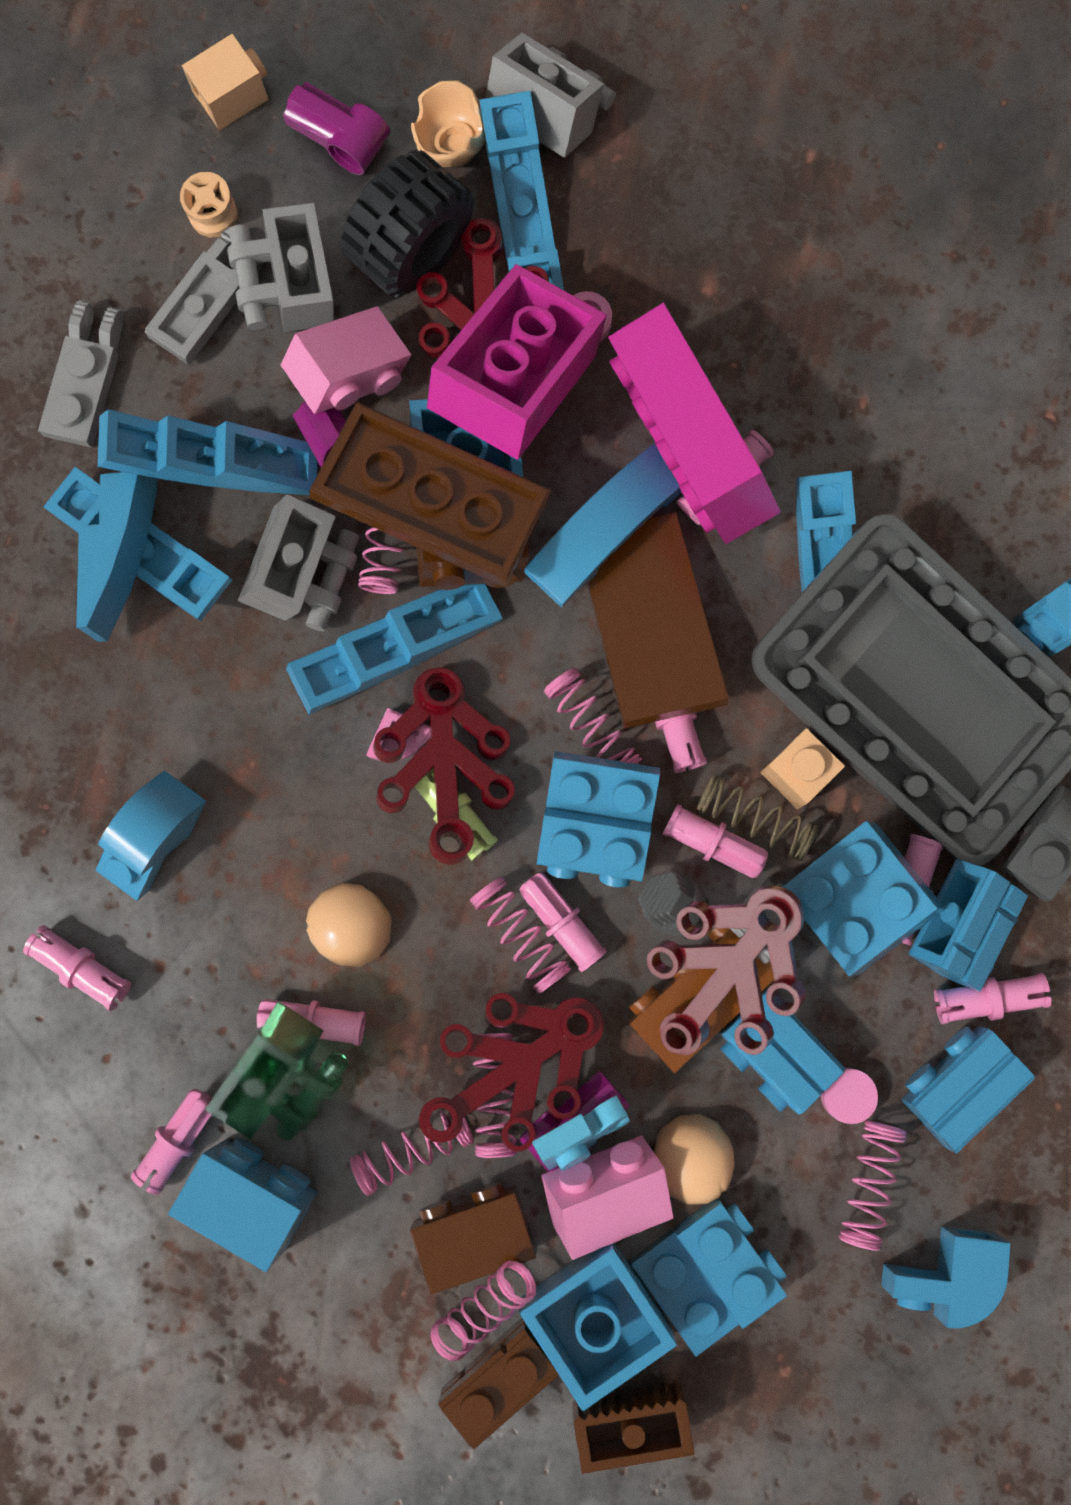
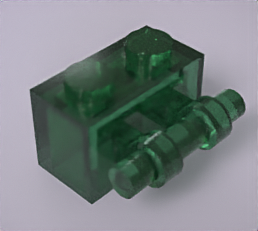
M278 1001L229 1068L204 1110L250 1140L269 1114L280 1120L275 1127L277 1135L283 1140L290 1141L299 1131L307 1130L317 1117V1107L324 1098H331L341 1086L343 1080L341 1075L349 1066L348 1059L339 1052H332L325 1062L316 1063L311 1060L310 1057L324 1030ZM294 1081L304 1087L300 1095L291 1096L287 1093V1090Z

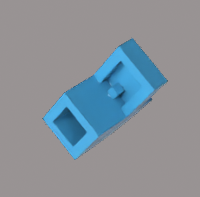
M164 770L141 787L123 805L110 822L98 843L104 849V852L95 871L138 901L150 890L165 856L190 836L206 800Z
M941 1226L937 1270L883 1263L881 1286L893 1298H897V1305L901 1307L929 1311L931 1310V1303H934L933 1315L945 1327L954 1329L969 1327L988 1317L1002 1300L1008 1280L1011 1243L993 1232Z

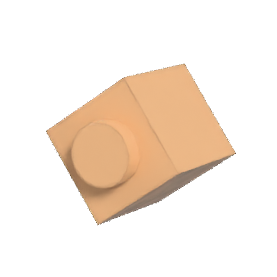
M233 34L182 65L194 95L219 131L269 100L262 81L263 78L268 76L263 63L253 48L244 51Z
M806 728L760 773L796 809H799L808 804L845 765Z

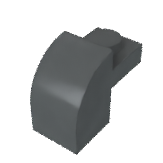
M1064 785L1056 786L1023 824L1020 830L1026 835L1001 867L1003 871L1044 902L1052 901L1071 875V790Z

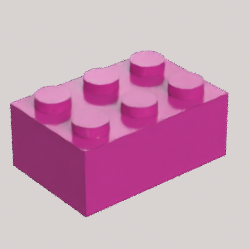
M515 264L433 364L427 408L519 460L596 357L607 314Z

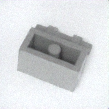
M521 32L493 55L486 98L531 91L539 142L565 158L592 134L598 107L608 110L615 100L616 92L605 86L603 78L590 69L583 71L567 61L566 54L555 47L546 48Z
M314 202L262 209L265 239L251 240L249 227L246 225H234L229 228L231 246L227 250L230 266L236 269L240 288L236 291V300L239 311L245 314L246 325L249 330H260L267 327L265 309L279 305L284 332L310 329L334 321L333 297ZM270 262L274 282L260 284L256 266L260 263Z
M286 495L272 509L237 601L284 621L298 614L303 602L312 607L306 625L314 630L324 632L330 616L336 615L342 601L338 594L346 573H352L357 556L354 554L359 535L352 531L341 529L335 544L327 541L335 516L290 495ZM321 560L327 567L321 584L318 587L311 584V580L317 564Z

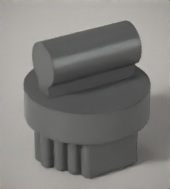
M673 871L663 872L662 875H651L638 897V900L641 901L640 906H642L644 917L649 920L654 928L667 936H680L685 940L687 938L680 933L676 924L678 913L690 902L703 901L708 904L710 901L705 897L702 888L688 877L678 875ZM689 913L690 921L693 925H696L701 917L696 913Z

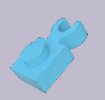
M614 1096L597 1106L590 1113L574 1117L536 1139L532 1144L549 1171L556 1166H559L561 1171H566L583 1162L591 1155L588 1148L596 1144L597 1139L618 1130L629 1123L630 1120L618 1097Z

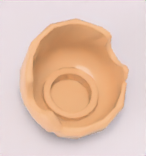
M459 80L439 81L419 95V116L415 123H411V130L418 151H425L442 167L464 166L482 149L485 143L480 102L474 90Z
M339 883L320 892L311 904L306 918L308 925L306 931L318 952L331 962L340 966L361 967L379 958L390 942L392 919L387 908L373 892L362 885Z
M701 1114L677 1116L661 1128L656 1138L654 1153L665 1168L669 1196L686 1205L709 1204L720 1198L722 1192L727 1190L732 1181L735 1166L731 1140L720 1124Z

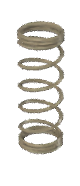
M716 773L713 774L698 802L697 810L702 811V813L707 810L715 792L720 786L712 811V818H716L731 798L740 790L731 827H736L754 803L759 800L750 837H755L776 810H779L769 846L770 848L774 847L788 827L798 819L789 858L793 857L794 860L797 859V862L803 860L817 834V825L809 822L800 833L801 817L796 816L777 835L782 818V808L777 806L766 815L757 827L763 806L761 796L754 798L737 819L744 794L742 786L734 789L717 810L723 792L724 777L717 776Z

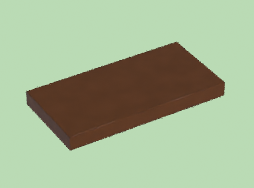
M356 402L312 484L309 494L310 499L503 587H507L550 499L552 490Z
M672 512L651 517L599 567L597 574L587 583L624 729L726 706L729 700L677 514Z

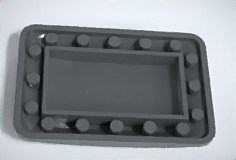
M882 514L874 516L862 524L761 638L753 650L751 662L754 673L759 680L860 776L932 840L938 841L942 848L956 860L959 859L978 866L993 860L1071 769V678L911 528L893 515Z

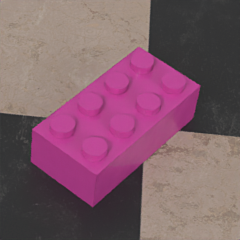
M660 304L608 336L618 354L609 362L622 385L626 388L636 411L656 442V447L668 468L672 471L680 485L681 492L706 534L716 529L726 545L781 513L761 469L665 304Z

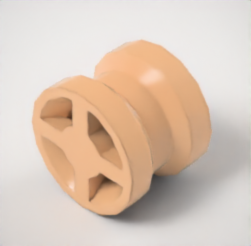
M199 172L190 176L183 183L180 191V202L193 228L200 235L209 238L220 237L225 229L236 224L238 208L226 181L222 177L212 172ZM214 207L216 209L211 212H203L205 208Z

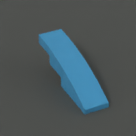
M110 409L99 416L97 467L203 486L296 495H310L309 490L317 477V460L306 441L225 421L218 427H213L167 415L158 422Z
M122 471L120 473L100 474L99 524L79 526L76 628L97 642L109 640L131 592L147 543L157 494L158 478Z
M469 584L454 590H438L389 610L386 617L339 636L336 643L289 662L286 670L308 715L392 678L501 622L503 618L485 584Z

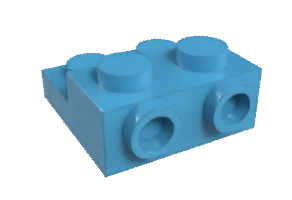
M555 751L537 865L547 866V872L550 875L562 879L575 878L580 871L599 874V880L603 884L612 887H627L630 885L631 880L642 882L651 835V823L660 778V768Z
M719 1198L699 1208L630 1260L634 1270L695 1357L738 1325L744 1329L787 1297L779 1284L787 1277L768 1249L758 1255L746 1238L754 1231L752 1226L735 1203L726 1209Z

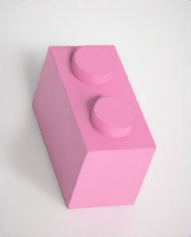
M376 306L295 333L281 363V367L315 415L334 407L336 410L346 409L359 398L374 392L377 395H384L390 392L400 383L402 379L400 374L410 359L411 353L379 307Z
M642 1135L593 1154L583 1162L565 1171H561L558 1168L541 1175L552 1225L572 1260L673 1219L665 1168Z

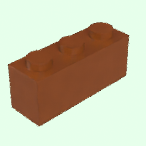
M713 928L707 933L713 940L711 944H737L742 938H739L730 928ZM756 957L762 992L775 979L771 961L763 964ZM681 969L659 992L651 986L629 1006L635 1015L627 1022L674 1074L740 1013L736 986L734 985L707 1019L709 1024L708 1038L694 1053L689 1055L675 1054L667 1050L663 1045L660 1036L662 1020L677 1006L689 1005L717 969ZM674 1028L681 1038L687 1040L682 1030Z

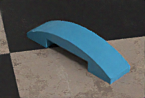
M531 91L480 99L486 147L508 273L515 264L524 269L530 266H538L546 271L551 284L564 290L539 154V139Z
M655 443L627 464L594 494L549 540L525 568L524 573L561 608L597 574L599 567L662 506L666 508L681 493L680 485L665 463Z
M74 467L43 507L79 534V526L99 524L100 484ZM150 523L147 543L136 576L201 622L232 582V579L197 553L187 549Z
M851 471L796 478L797 541L802 592L852 537V524H856Z

